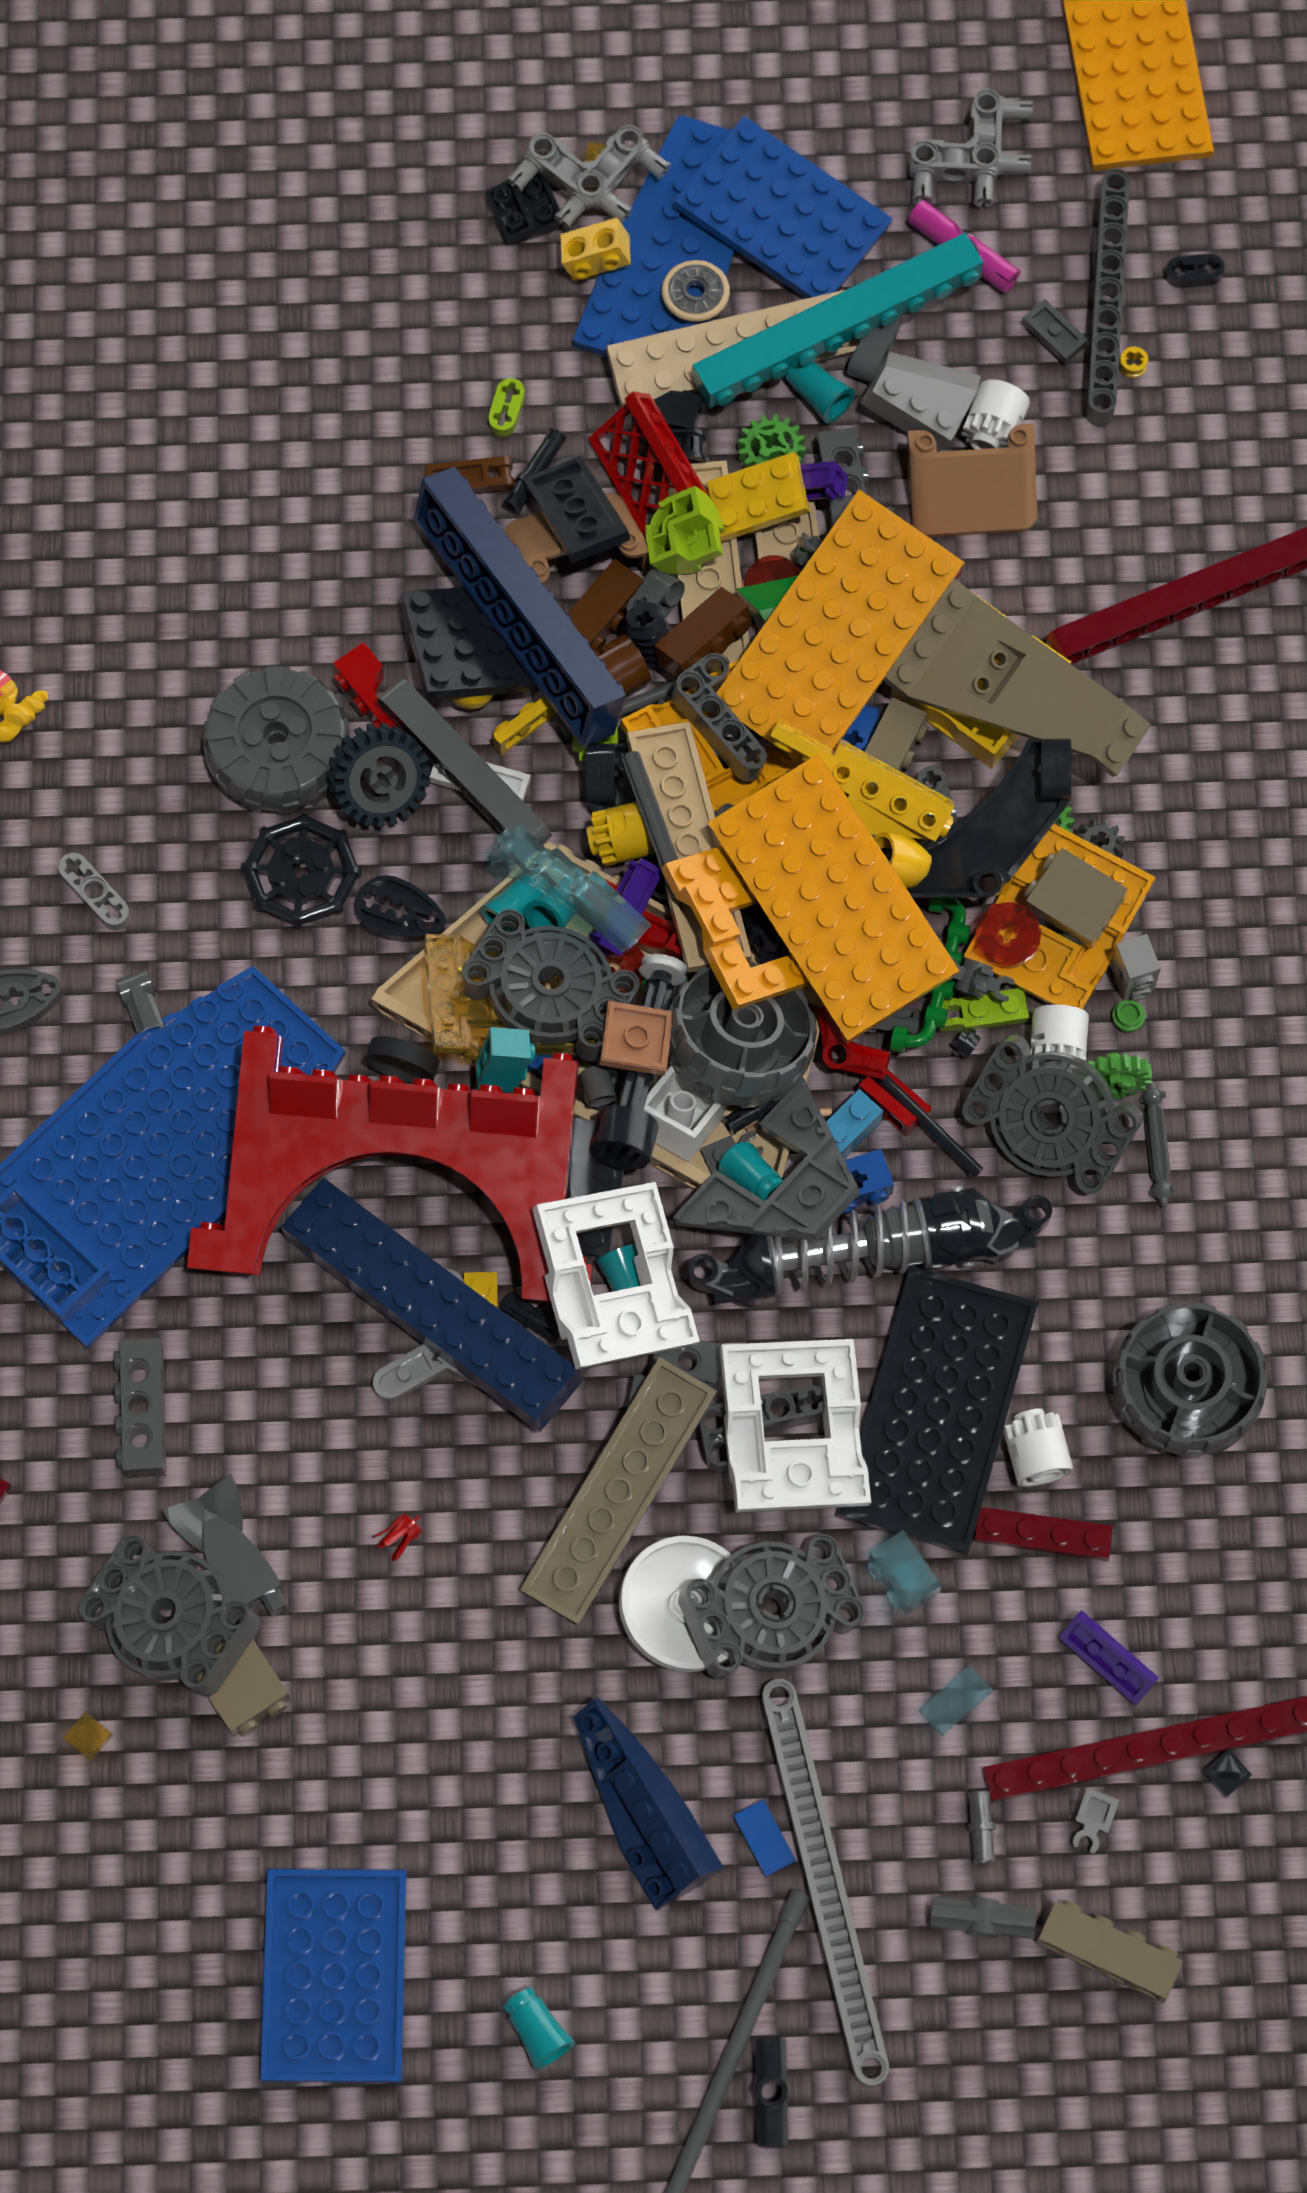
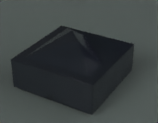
M1230 1749L1203 1771L1206 1778L1225 1799L1252 1776L1250 1771Z

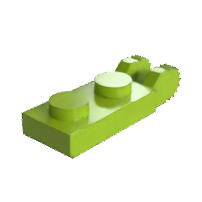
M1019 988L1000 991L1002 995L1009 997L1008 1001L995 999L990 992L984 994L983 998L969 995L959 997V999H944L942 1008L948 1009V1012L960 1010L962 1018H947L944 1029L939 1028V1031L945 1032L961 1029L968 1031L971 1027L977 1030L1028 1022L1029 1014L1025 993Z

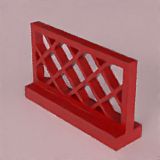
M632 391L624 398L626 404L589 436L588 439L646 539V525H648L646 521L647 508L659 509L660 507L659 504L648 503L651 485L661 486L659 502L668 497L669 488H673L679 493L696 486L707 495L708 493L651 394ZM631 413L635 419L633 432L623 431L625 417ZM609 432L614 433L612 451H606L600 441ZM622 434L632 436L629 454L620 453ZM640 437L646 438L649 443L647 457L637 456ZM619 456L629 458L626 477L620 476L617 470ZM637 460L647 461L644 480L634 478ZM654 463H660L664 469L662 483L652 481ZM633 482L643 483L640 502L635 501L631 495Z

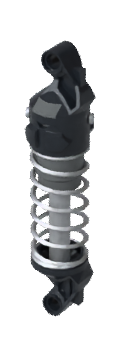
M963 1186L950 1187V1192L919 1197V1199L915 1198L913 1205L907 1206V1203L902 1200L899 1208L882 1211V1208L877 1205L875 1207V1215L868 1216L863 1223V1231L857 1212L852 1209L850 1212L851 1233L837 1235L833 1223L825 1231L826 1237L819 1238L817 1241L800 1239L801 1242L787 1244L785 1237L775 1236L774 1244L773 1236L750 1233L738 1254L729 1263H723L707 1254L696 1255L689 1263L688 1279L694 1288L713 1294L716 1304L736 1301L745 1305L757 1306L767 1297H773L775 1294L779 1295L781 1293L783 1271L789 1270L794 1285L800 1291H804L808 1283V1267L814 1266L820 1282L828 1287L833 1279L834 1262H839L844 1276L852 1283L858 1276L859 1258L861 1257L864 1258L869 1272L876 1278L881 1276L883 1268L886 1266H892L902 1274L905 1273L908 1266L921 1264L925 1269H929L930 1267L937 1268L962 1263V1267H970L975 1265L976 1260L982 1259L999 1263L1012 1256L1018 1250L1035 1248L1037 1246L1035 1236L1048 1226L1053 1207L1046 1197L1033 1195L1014 1213H1009L994 1205L975 1188L963 1189ZM1032 1207H1039L1044 1211L1045 1217L1040 1220L1033 1219L1029 1216L1028 1210ZM852 1259V1275L845 1260ZM822 1264H827V1279L822 1272L820 1266ZM699 1266H707L712 1270V1275L706 1279H701L694 1274V1270ZM802 1268L801 1283L795 1269Z

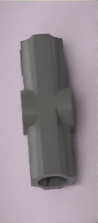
M932 1897L930 1928L963 1931L969 1936L980 1938H996L997 1935L1034 1939L1037 1908L1000 1904V1901L989 1898L960 1900Z

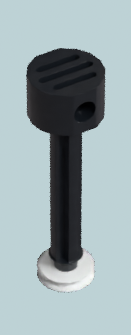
M646 955L642 957V965L639 968L640 975L647 980L642 1006L668 1010L671 993L674 991L673 986H680L686 981L687 965L668 955ZM626 1070L618 1105L604 1106L597 1113L588 1149L590 1154L598 1161L609 1166L630 1170L642 1169L651 1162L659 1128L657 1120L644 1112L652 1077L651 1073Z

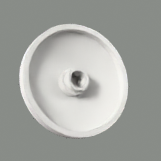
M675 1536L662 1539L647 1547L632 1562L621 1584L619 1611L628 1637L645 1657L662 1667L675 1671L697 1672L706 1670L680 1608L679 1597L688 1584L695 1579L703 1578L711 1582L720 1566L732 1555L730 1552L704 1538ZM732 1563L726 1568L722 1576L728 1577L733 1571ZM691 1591L693 1601L704 1604L705 1601L702 1594L697 1591ZM709 1622L704 1623V1629L708 1634L717 1635L718 1632L715 1625ZM717 1654L719 1664L728 1659L724 1654Z

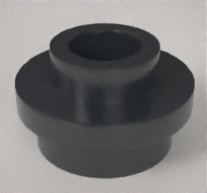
M971 1027L968 1031L962 1029L952 1042V1045L956 1047L953 1051L954 1055H961L966 1059L972 1053L981 1039L980 1036L975 1034L976 1029Z

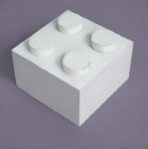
M672 1065L666 1071L665 1076H662L648 1093L644 1112L653 1116L659 1124L655 1143L688 1162L722 1121L725 1110L724 1105L707 1100L706 1096L696 1090L692 1091L679 1078V1073Z

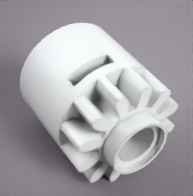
M985 380L981 382L961 435L967 437L965 441L970 443L975 450L1008 448L1009 432L1016 425L1022 424L1030 405L1029 397L1018 387L1004 381Z
M1045 1005L1034 1009L1030 1055L1039 1052L1057 1051L1072 1054L1086 1061L1089 1014L1080 1008L1068 1005ZM1046 1059L1045 1062H1047V1061H1059V1060Z
M1031 1409L1015 1415V1421L1004 1426V1434L1018 1486L1031 1487L1051 1483L1065 1478L1074 1472L1059 1414H1054L1053 1412L1045 1414L1043 1409Z

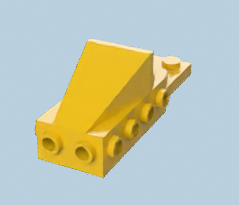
M779 719L776 722L770 735L775 738L773 744L789 753L792 749L803 754V761H807L819 753L841 789L848 793L847 798L871 835L887 832L910 838L936 841L939 835L945 837L954 821L951 816L955 808L953 800L842 739L834 750ZM870 782L876 783V786H873ZM926 814H932L934 817L931 818L930 816H928V815H926Z

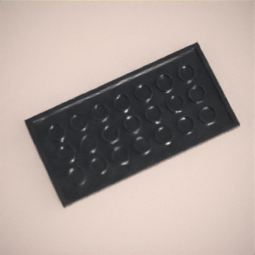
M910 1266L860 1438L862 1456L868 1468L871 1503L869 1506L840 1507L838 1518L968 1555L1038 1306L1037 1301Z

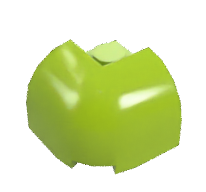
M693 486L658 503L659 509L653 515L650 525H646V542L652 566L668 574H689L702 570V563L723 555L720 533L725 531L716 506L705 492Z

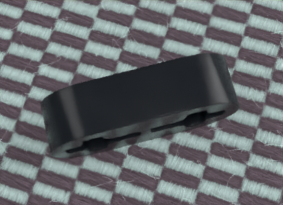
M1216 254L1177 256L1168 262L1165 278L1175 288L1211 286L1221 281L1225 264L1222 258ZM1207 265H1211L1212 270H1215L1214 274H1209L1208 269H1205ZM1175 268H1181L1184 276H1178Z

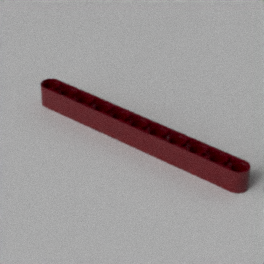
M1307 527L1060 626L1045 637L1049 647L1071 661L1072 665L1307 569Z

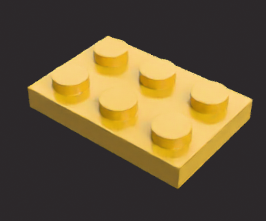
M795 452L707 481L710 498L720 514L725 530L720 533L722 542L810 513L799 457Z

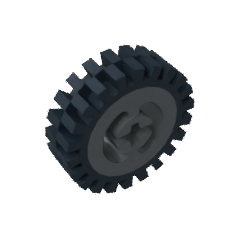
M373 723L367 724L366 731H363L360 727L354 729L355 737L351 738L348 734L342 739L346 742L343 748L338 744L335 747L334 751L338 755L336 758L330 757L328 762L332 767V770H327V777L331 781V783H328V787L333 793L332 797L353 820L358 823L361 820L366 826H371L372 822H374L377 827H385V821H388L391 825L397 824L396 817L401 816L405 820L410 816L407 812L410 807L415 811L420 807L416 800L418 797L424 800L427 795L423 787L430 786L431 780L426 774H431V769L426 763L428 761L427 755L407 732H403L394 725L391 728L386 723H380L379 728ZM381 757L396 759L398 766L397 774ZM380 772L381 776L378 778L376 775ZM361 776L376 793H366L361 790Z

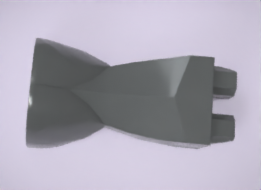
M231 1473L218 1481L200 1498L179 1503L162 1510L175 1531L190 1545L205 1553L207 1562L222 1575L229 1586L232 1600L243 1601L251 1609L264 1603L271 1617L287 1609L282 1594L284 1590L274 1570L259 1549L243 1533V1513L240 1495ZM245 1614L237 1618L235 1622L237 1625L243 1621Z

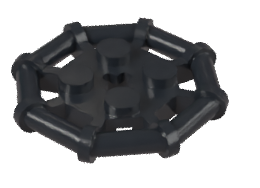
M301 813L300 817L270 827L263 826L259 829L260 834L246 861L241 863L240 871L245 875L254 900L253 907L258 912H267L294 924V928H301L302 924L334 913L339 915L344 911L343 905L357 878L362 876V869L358 867L348 841L349 834L344 829L338 830L308 817V813ZM300 830V838L298 839L291 838L283 844L276 839ZM308 831L330 841L323 846L307 839ZM268 845H270L275 852L268 865H260L259 862ZM337 848L344 864L343 868L334 867L330 856ZM305 865L306 869L310 872L308 875L302 874L298 878L295 877L296 871L294 868ZM258 875H268L273 887L268 893L264 892ZM343 878L334 897L331 896L328 891L334 879ZM278 897L295 904V909H289L274 901ZM316 898V901L322 899L325 902L302 911L303 905L308 904L309 900Z

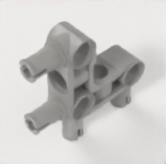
M982 89L975 94L970 117L971 141H967L966 144L945 143L944 140H920L912 146L909 163L910 176L914 179L913 202L915 204L921 202L922 193L926 202L929 204L932 202V181L975 182L974 204L982 207L983 196H985V207H990L994 203L993 182L996 181L997 177L1003 175V173L1030 174L1031 154L1004 153V151H1001V135L1004 119H1032V101L1005 100V97L998 95L994 90ZM982 107H988L991 110H983ZM919 158H926L929 161H920ZM983 160H984V161H988V162H990V163H989V164H983V163H981V162H979V161H983Z
M626 125L620 128L606 142V148L595 161H590L589 163L587 161L582 162L567 150V146L547 133H540L532 137L529 148L523 153L522 163L508 176L506 181L512 188L516 185V191L522 192L523 188L537 173L544 176L570 196L567 203L554 215L555 220L560 225L564 222L563 227L566 229L571 227L584 210L588 211L592 208L597 210L603 209L613 218L617 217L623 224L625 222L624 217L628 218L633 208L613 195L612 191L635 165H642L660 180L664 176L663 172L665 174L668 172L671 163L651 150L649 141L643 138L639 128L633 125ZM624 141H633L636 143V146L627 148L622 143ZM544 148L549 150L550 153L548 155L541 156L537 154L536 151L538 149ZM587 185H594L598 190L587 192L583 188Z

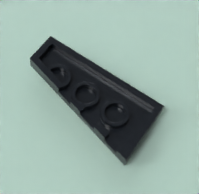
M575 1117L570 1160L571 1198L621 1189L625 1169L609 1166L598 1161L590 1154L588 1149L595 1121ZM614 1226L576 1233L581 1252L599 1257L609 1253Z

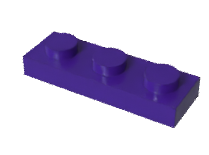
M1082 1610L1058 1637L1135 1705L1144 1698L1159 1679L1157 1675Z

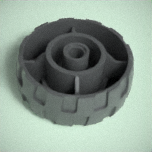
M268 666L265 670L256 672L251 670L233 679L234 683L225 691L221 690L210 705V714L207 721H205L203 731V747L206 762L215 782L229 798L233 797L240 801L244 808L261 814L263 811L276 812L278 815L293 814L299 812L298 809L310 804L314 806L330 794L328 783H331L327 777V770H332L328 763L330 757H337L338 754L334 751L335 747L338 744L343 748L346 742L342 738L347 734L350 736L347 716L334 692L327 690L322 680L306 671H293L286 666Z
M709 965L696 971L689 982L685 981L670 1005L669 1011H672V1030L668 1061L670 1065H674L679 1073V1078L692 1091L696 1090L706 1096L707 1100L724 1106L736 1105L742 1108L765 1106L767 1102L779 1101L799 1083L810 1065L814 1053L817 1024L814 1013L808 1007L807 998L799 989L734 1010Z
M1196 1302L1194 1305L1179 1306L1178 1303L1167 1305L1141 1319L1123 1340L1116 1355L1112 1374L1113 1395H1115L1118 1405V1412L1127 1428H1132L1141 1437V1442L1159 1453L1163 1450L1174 1454L1176 1458L1198 1459L1206 1454L1215 1455L1236 1444L1252 1428L1259 1417L1266 1397L1268 1383L1263 1352L1259 1343L1254 1342L1249 1335L1248 1328L1232 1314L1227 1316L1217 1311L1215 1306ZM1184 1373L1192 1376L1195 1375L1199 1380L1195 1382L1189 1381L1184 1377Z

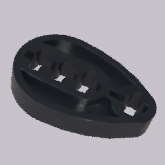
M390 875L374 877L360 888L356 896L355 908L357 919L362 928L373 936L391 941L421 942L435 939L446 930L445 915L436 902L424 891L401 878ZM372 895L376 896L377 902L381 905L391 901L393 909H387L386 913L381 912L379 904L373 903L371 907H367L364 899H370ZM402 906H405L409 915L403 914L401 918H397L395 910H400ZM432 917H436L438 925H433L431 929L426 928L424 920L430 921Z

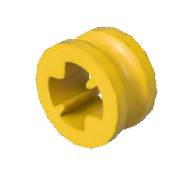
M1140 347L1126 348L1121 354L1120 371L1128 378L1142 376L1147 368L1148 355ZM1138 359L1140 360L1139 365L1132 364L1130 366L1128 365V360L1134 361Z

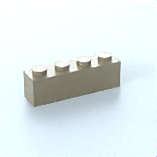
M892 697L864 752L902 772L903 768L909 770L916 755V752L912 750L916 742L922 744L929 730V726L926 725L927 712ZM870 782V784L876 786V783Z
M1063 1900L1062 1903L1055 1901L1036 1944L1158 2002L1164 2003L1167 2000L1183 1963V1960L1177 1958L1178 1953L1175 1950L1164 1945H1159L1158 1948H1155L1145 1943L1146 1938L1135 1931L1127 1930L1126 1933L1113 1928L1114 1923L1103 1916L1095 1915L1094 1918L1081 1913L1082 1907L1071 1901Z

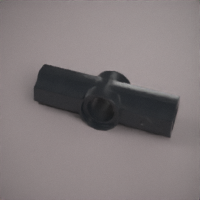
M755 2039L758 2148L766 2149L788 2147L786 2039ZM773 2084L780 2088L782 2096L778 2101L768 2102L764 2099L762 2089L766 2085Z

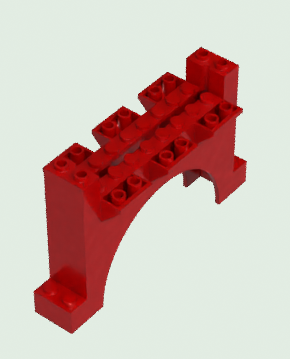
M253 1026L252 1031H244L225 1230L223 1231L224 1225L200 1222V1228H191L187 1268L261 1275L265 1251L276 1224L292 1201L308 1185L331 1170L352 1161L375 1156L401 1155L423 1158L455 1170L477 1185L499 1210L512 1234L521 1267V1299L551 1302L544 1277L549 1273L532 1208L538 1204L567 1199L579 1074L578 1061H573L571 1054L552 1053L551 1058H544L541 1094L539 1097L533 1089L513 1088V1093H504L500 1086L480 1084L479 1090H472L470 1092L468 1085L448 1084V1089H440L433 1080L413 1078L412 1084H406L402 1079H399L400 1077L379 1075V1081H371L369 1076L349 1074L348 1080H341L333 1071L312 1069V1075H307L302 1070H299V1068L281 1066L284 1038L276 1034V1030L273 1027ZM583 1257L592 1289L594 1266L587 1264V1258Z

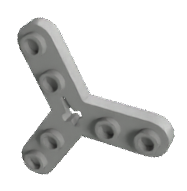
M446 1269L463 1282V1278L458 1272ZM424 1344L382 1367L373 1378L375 1394L380 1399L391 1402L404 1397L447 1371L478 1388L480 1387L441 1357H437V1360L433 1361L432 1359L438 1355Z

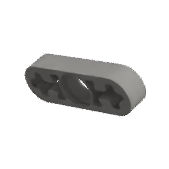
M69 853L63 856L59 861L58 869L62 880L105 927L110 930L125 928L130 921V911L127 903L82 855ZM70 864L75 867L79 865L80 873L84 877L81 882L74 872L69 873L68 866ZM93 884L100 885L104 889L103 894L96 899L88 898L85 895L86 889ZM107 901L114 911L120 910L121 918H110L109 911L105 906Z

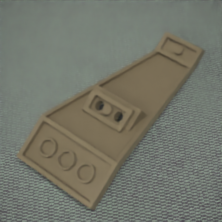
M956 579L952 581L883 680L903 698L1030 739L1071 738V752L1088 757L1111 777L1118 776L1151 726L1148 721L1126 703L978 598ZM995 655L1000 657V665L995 663ZM978 680H981L983 682V690H980L978 688Z

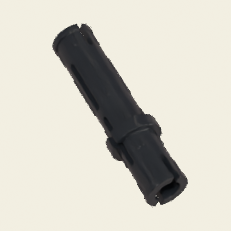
M550 428L526 468L516 476L515 485L503 501V506L508 511L520 514L530 497L525 488L523 478L549 468L556 454L567 440L561 431Z

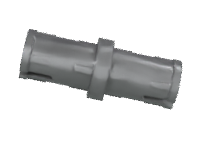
M990 1791L970 1792L968 1795L970 1797L971 1824H968V1830L972 1832L973 1861L974 1863L995 1862L993 1831L996 1830L995 1822H992Z

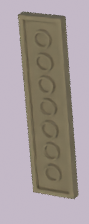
M661 1357L658 1358L520 1590L577 1625L581 1623L716 1396L717 1391Z

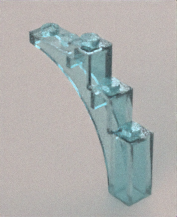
M521 824L512 829L506 827L494 840L498 845L488 856L491 862L485 868L493 878L501 876L513 878L544 892L581 917L620 952L631 949L651 926L595 870L585 874L558 847L548 851Z

